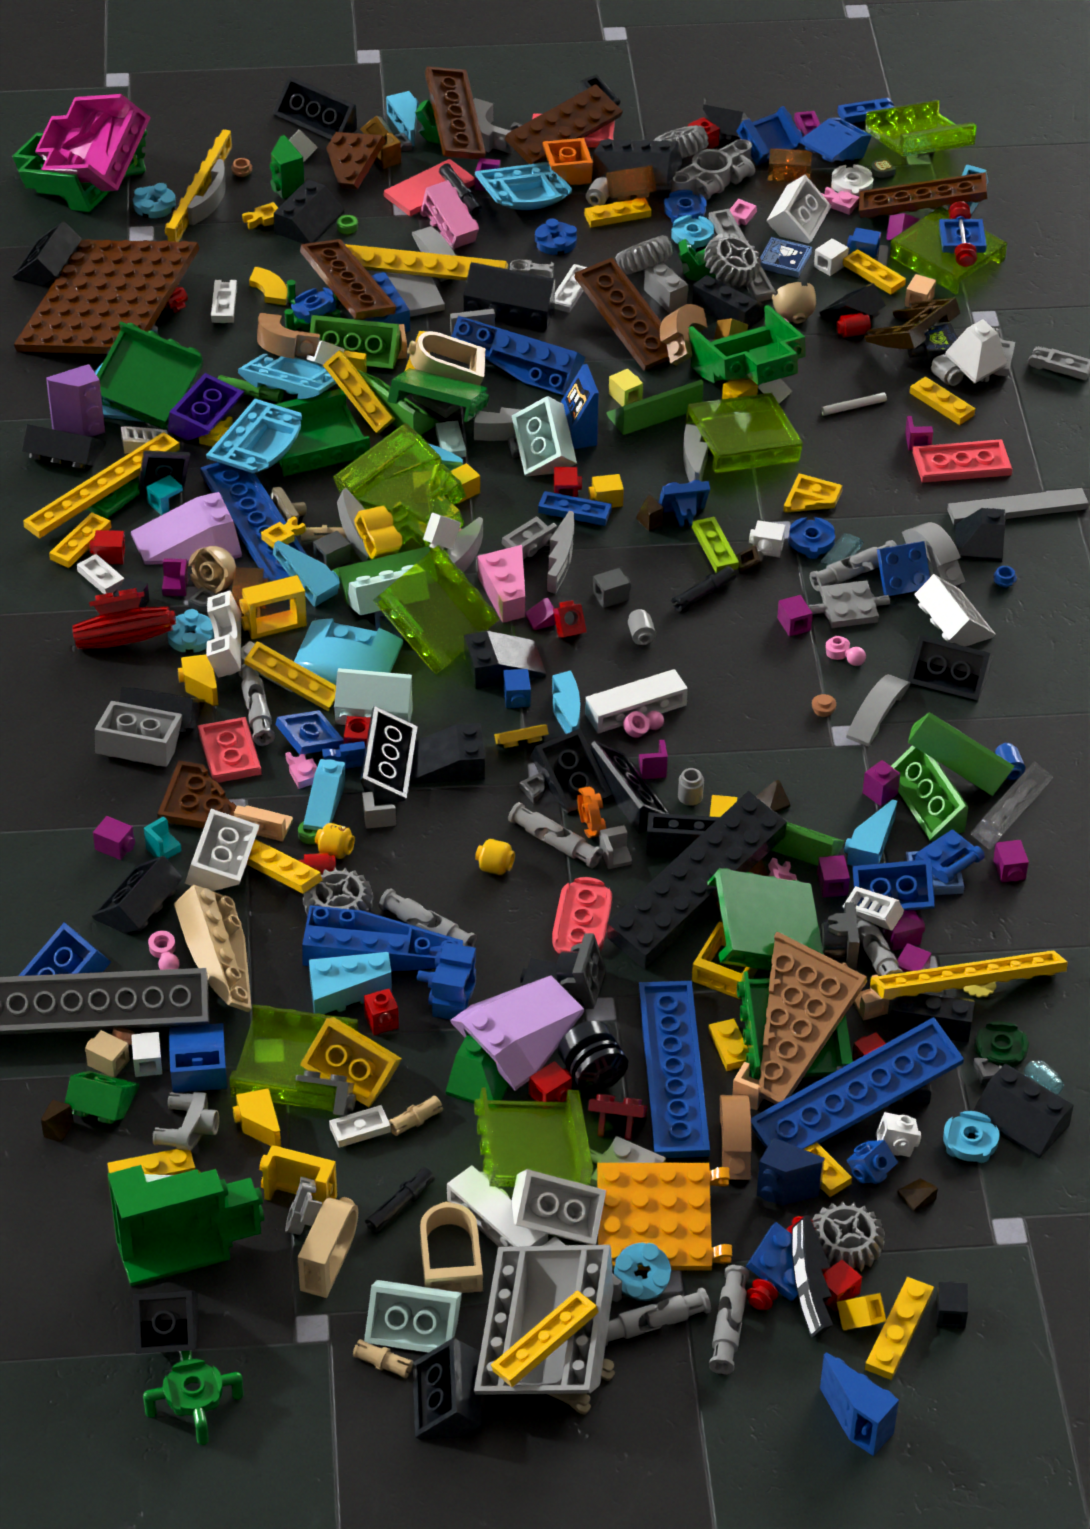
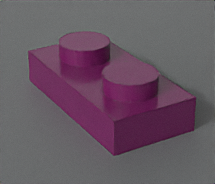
M815 111L794 114V121L803 137L820 125Z

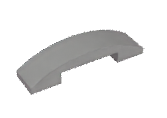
M218 159L212 168V184L205 195H195L187 207L189 225H195L204 220L221 203L226 189L223 159Z
M889 674L881 678L859 708L846 734V738L869 747L879 732L880 723L896 700L900 701L910 687V682Z

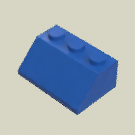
M386 273L372 275V278L396 305V312L384 317L366 318L364 321L404 324L405 332L410 331V309Z
M931 859L853 866L854 888L856 886L897 899L904 911L935 908ZM861 898L856 906H860L864 898Z

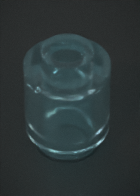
M1043 1060L1031 1061L1024 1069L1025 1076L1058 1095L1062 1091L1064 1082L1061 1080V1076Z

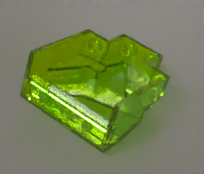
M404 423L333 476L340 495L342 490L347 488L365 510L385 506L393 516V526L402 536V545L412 537L422 547L430 546L431 542L423 540L432 512L461 522L460 528L465 525L460 510L454 506L466 496L461 481L443 464L440 455L407 423Z

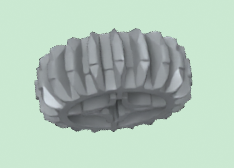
M695 125L677 128L658 136L653 141H678L683 159L705 149L708 145V136L702 126Z
M725 232L723 235L718 234L709 241L705 248L703 260L706 262L705 267L711 269L710 274L717 276L716 279L720 278L724 284L728 282L731 287L736 284L740 288L742 285L747 286L755 280L761 268V259L758 257L759 252L754 251L755 246L748 244L749 240L744 241L742 236L736 237L734 233L729 235Z
M658 236L621 251L616 255L615 259L625 275L632 274L670 258L674 253L673 246L667 236Z
M336 867L332 872L325 869L323 875H321L322 881L305 892L303 897V905L305 906L307 916L310 905L362 910L365 912L371 911L373 906V892L369 881L364 879V875L358 876L356 870L349 873L346 867L343 871H338Z
M842 1201L839 1207L831 1203L829 1209L822 1207L820 1213L815 1214L812 1223L814 1228H816L815 1231L830 1267L843 1259L850 1267H856L859 1271H862L864 1265L871 1267L874 1260H878L884 1248L885 1232L881 1228V1219H875L874 1212L866 1213L867 1209L865 1206L859 1209L856 1208L855 1202L851 1206H846Z

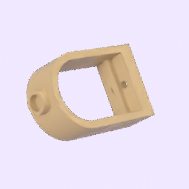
M432 331L422 333L417 342L411 341L407 353L410 354L411 363L416 370L479 386L484 378L486 348ZM427 351L469 364V369L437 359Z
M342 1197L339 1200L327 1198L321 1206L298 1255L300 1291L324 1298L328 1297L350 1249L357 1227L358 1207L351 1199Z
M442 1202L433 1206L423 1215L420 1224L425 1287L460 1293L483 1291L478 1228L474 1214L465 1206L452 1202ZM445 1224L458 1225L464 1228L471 1237L474 1266L430 1269L427 1242L430 1232L436 1227Z

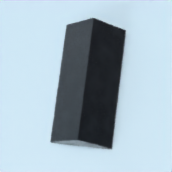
M288 77L272 114L330 140L336 132L353 133L357 130L355 104L296 78Z
M376 706L372 708L360 782L365 793L373 792L374 804L405 801L407 799L418 726Z
M593 741L591 751L613 794L611 797L638 834L647 831L649 813L670 814L625 753Z

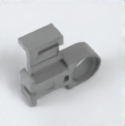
M514 260L510 263V270L553 278L554 263L536 264L530 260Z
M304 1177L300 1178L298 1191L287 1217L286 1232L301 1235L304 1225H313L322 1206V1202L312 1200L310 1193L316 1192L315 1180Z

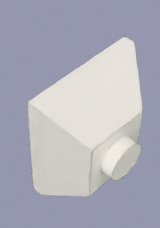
M984 319L968 327L945 353L974 383L1005 367L1008 363L999 334Z

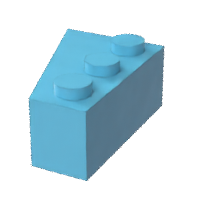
M388 952L309 960L315 1021L322 1019L323 1014L328 1012L346 1010L347 1005L358 1001L361 1004L364 1003V995L385 989H390L392 993L391 967Z

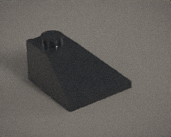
M703 104L702 109L710 121L720 128L719 134L723 137V140L735 142V139H741L737 130L742 121L748 119L744 112Z
M872 283L846 294L819 313L821 316L835 318L863 313V315L868 314L871 320L880 315L879 310L886 305L875 284Z
M143 451L138 489H147V486L170 475L182 485L184 491L190 452Z
M981 508L956 523L955 546L961 556L960 559L1002 562L1005 509Z

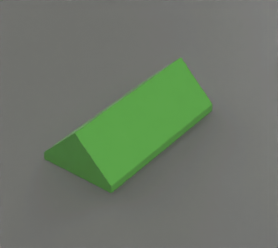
M312 315L310 333L320 334V341L322 340L345 349L344 351L365 353L367 366L394 369L401 350L399 324Z
M357 369L394 416L395 420L391 424L412 439L435 427V423H439V420L406 397L397 404L387 402L390 386L379 378Z
M699 380L607 412V415L619 431L625 435L702 408L703 381Z
M429 546L332 570L339 577V589L346 604H348L349 583L356 581V578L361 576H370L372 578L379 576V573L391 570L397 572L402 571L404 566L416 565V567L424 571L426 584L437 582Z
M930 712L912 726L908 740L909 744L992 796L1014 768L1013 764Z
M911 746L891 765L900 773L898 792L931 841L937 840L952 829L958 834L965 832L968 813L967 804L939 762L916 747Z
M787 822L785 837L772 851L818 866L819 857L838 856L844 840Z

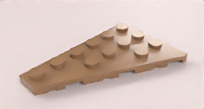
M776 932L774 935L775 942L770 973L768 1008L766 1011L767 1019L763 1040L764 1048L759 1086L761 1087L760 1097L775 1105L792 1095L867 983V976L779 932Z

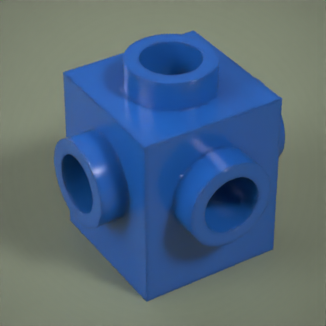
M885 1140L867 1141L860 1144L854 1149V1154L846 1160L852 1169V1174L860 1183L873 1184L883 1181L887 1177L886 1173L898 1163Z

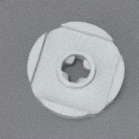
M842 165L832 173L831 189L838 193L844 191L859 197L860 191L873 188L872 172L866 167L853 165V168H846V165Z

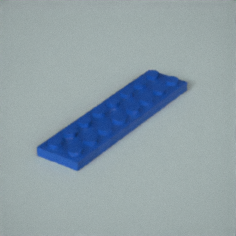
M219 462L200 467L201 476L211 492L220 493L232 517L237 534L267 582L290 577L273 555V548L261 538L262 531L278 522L284 525L286 521L256 474ZM296 537L294 542L288 544L292 548L306 554Z
M692 981L639 982V1000L654 1153L666 1158L710 1157Z
M933 1017L752 1117L751 1128L765 1149L768 1148L773 1138L805 1149L815 1143L820 1144L964 1064V1058Z

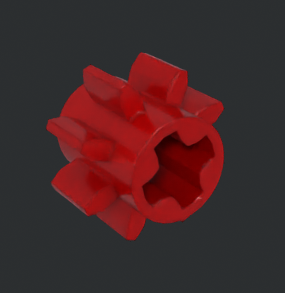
M178 287L174 290L164 307L166 310L172 309L173 313H176L186 307L185 302L188 301V296L184 288Z

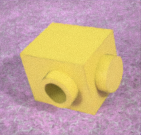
M625 369L609 376V395L621 406L643 399V382L629 369Z

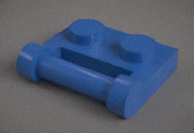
M952 829L917 852L915 861L931 859L933 875L941 882L947 884L954 879V875L972 863H978L983 860L985 854L979 846L974 847ZM964 854L966 855V856H964L963 858H961L960 860H958L957 862H955L954 864H952L951 866L946 867L947 865H949L950 863H952L953 861H955L956 859H958V858L961 857L962 855H964Z

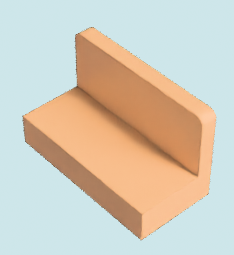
M237 805L234 811V817L260 825L256 835L282 842L293 823V817L251 806L242 807Z

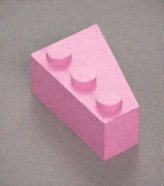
M449 180L427 187L420 214L423 217L428 216L432 220L430 225L432 227L437 226L441 230L440 234L453 249L475 242L479 231L478 223L475 219H472L467 205L462 203L457 189L452 187Z
M522 545L479 555L478 579L502 623L525 617Z

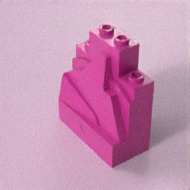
M122 94L75 97L67 115L51 116L35 150V153L45 160L41 170L77 174L80 183L90 182L101 191H118L151 117Z

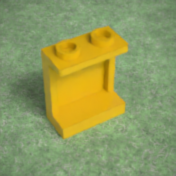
M274 1145L271 1146L268 1155H263L259 1170L263 1173L261 1188L264 1189L265 1200L270 1201L275 1190L297 1194L301 1177L315 1180L316 1192L310 1193L312 1199L322 1202V1205L327 1198H337L336 1161Z

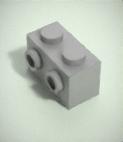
M663 262L645 269L644 290L667 312L670 313L687 305L688 284L676 275L672 269Z

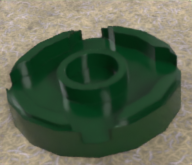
M994 1021L986 1024V1027L982 1028V1030L980 1028L977 1032L974 1046L976 1054L980 1058L988 1059V1062L997 1066L1007 1064L1010 1067L1021 1064L1026 1058L1029 1041L1026 1033L1018 1030V1026L1005 1021Z

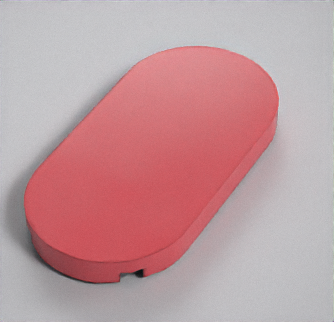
M580 877L574 879L573 883H567L563 887L552 933V943L557 953L571 951L572 946L582 943L585 933L594 934L600 952L603 949L607 933V922L609 921L612 907V892L605 887V883L592 877Z

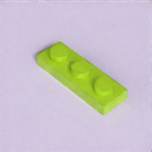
M710 517L692 521V529L714 571L717 573L726 566H730L733 570L738 569L739 561L716 518Z

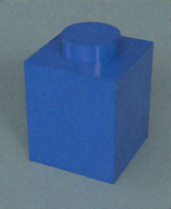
M856 228L853 236L849 235L847 242L850 254L858 249L876 260L881 232Z
M528 669L504 670L503 688L506 708L531 707V687Z

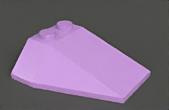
M219 492L196 497L131 531V536L145 565L163 564V559H187V564H189L191 555L196 550L209 546L226 549L234 559L242 557L234 522Z
M548 976L472 1004L450 1021L464 1037L466 1035L472 1036L496 1062L499 1074L516 1091L529 1081L531 1075L542 1069L557 1049L561 1039L572 1029L583 1014L584 1008L552 976Z

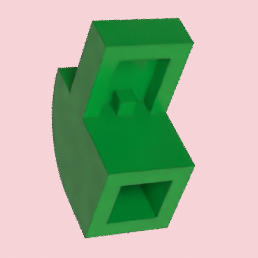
M429 99L422 101L415 111L417 119L423 125L419 133L427 141L441 144L432 104Z
M686 239L678 242L680 249L678 256L682 262L683 273L687 278L699 281L706 275L712 278L717 277L715 274H710V268L705 267L706 262L703 260L705 249L696 253Z

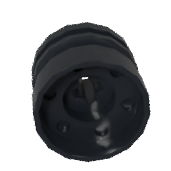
M594 1020L581 1023L569 1030L558 1045V1055L583 1092L598 1093L610 1088L625 1075L628 1069L629 1060L618 1043H616L614 1036L604 1022Z

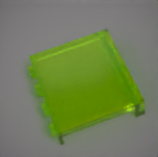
M939 100L867 111L865 131L902 157L975 145L977 125L973 122L954 124L938 113Z
M941 206L891 240L890 257L925 277L935 279L937 284L957 294L960 281L990 260H994L999 264L1005 260L1007 242L984 230L987 245L986 253H976L977 261L971 266L963 267L958 265L955 253L942 252L939 220L950 219L949 210Z
M772 393L688 404L685 422L686 424L695 423L714 455L712 468L715 473L800 460L803 442Z
M439 545L373 599L375 604L435 675L464 651V635L484 632L500 620L495 610L488 605L480 595V592L473 587L464 573L457 568L449 558V555Z
M253 1004V1018L237 1070H232L230 1076L231 1096L236 1097L237 1094L269 1088L272 1102L334 1111L336 1086L297 1081L295 1078L296 1075H304V1070H307L300 1066L327 1018L335 1017L358 1031V1020Z
M481 1088L480 1098L475 1099L474 1113L479 1115L477 1133L482 1135L480 1153L485 1155L483 1174L488 1175L489 1186L515 1187L517 1174L527 1169L589 1186L593 1166L579 1090H568L566 1102L487 1100L486 1088Z

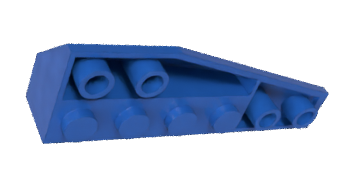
M458 316L451 336L486 348L485 358L523 383L564 396L586 358L578 352L462 316Z
M310 905L302 944L303 966H309V960L388 952L391 971L435 968L437 952H442L445 942L463 945V940L362 910Z

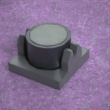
M845 902L844 913H836L828 917V920H822L820 937L825 956L839 963H846L849 968L856 971L860 943L856 904L854 902Z
M585 933L582 943L572 946L571 951H562L560 953L556 970L557 982L574 999H582L585 1009H594L606 967L595 935Z

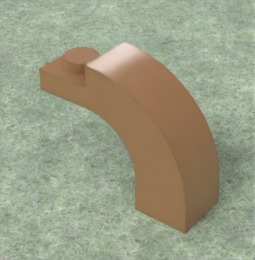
M693 304L684 305L667 315L661 322L660 340L662 343L667 344L670 363L675 366L693 356L689 341V327L693 326L698 332L708 328L704 309Z
M260 313L258 317L257 342L263 349L275 355L292 359L295 356H315L320 342V334L287 329L282 326V315Z
M720 1095L722 1167L729 1168L730 1179H751V1115L748 1095Z

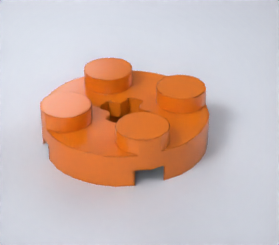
M590 786L579 788L578 791L582 794L577 795L581 823H587L589 828L584 830L588 838L599 837L600 830L606 829L605 820L601 818L599 810L603 808L600 793L595 794L594 789Z

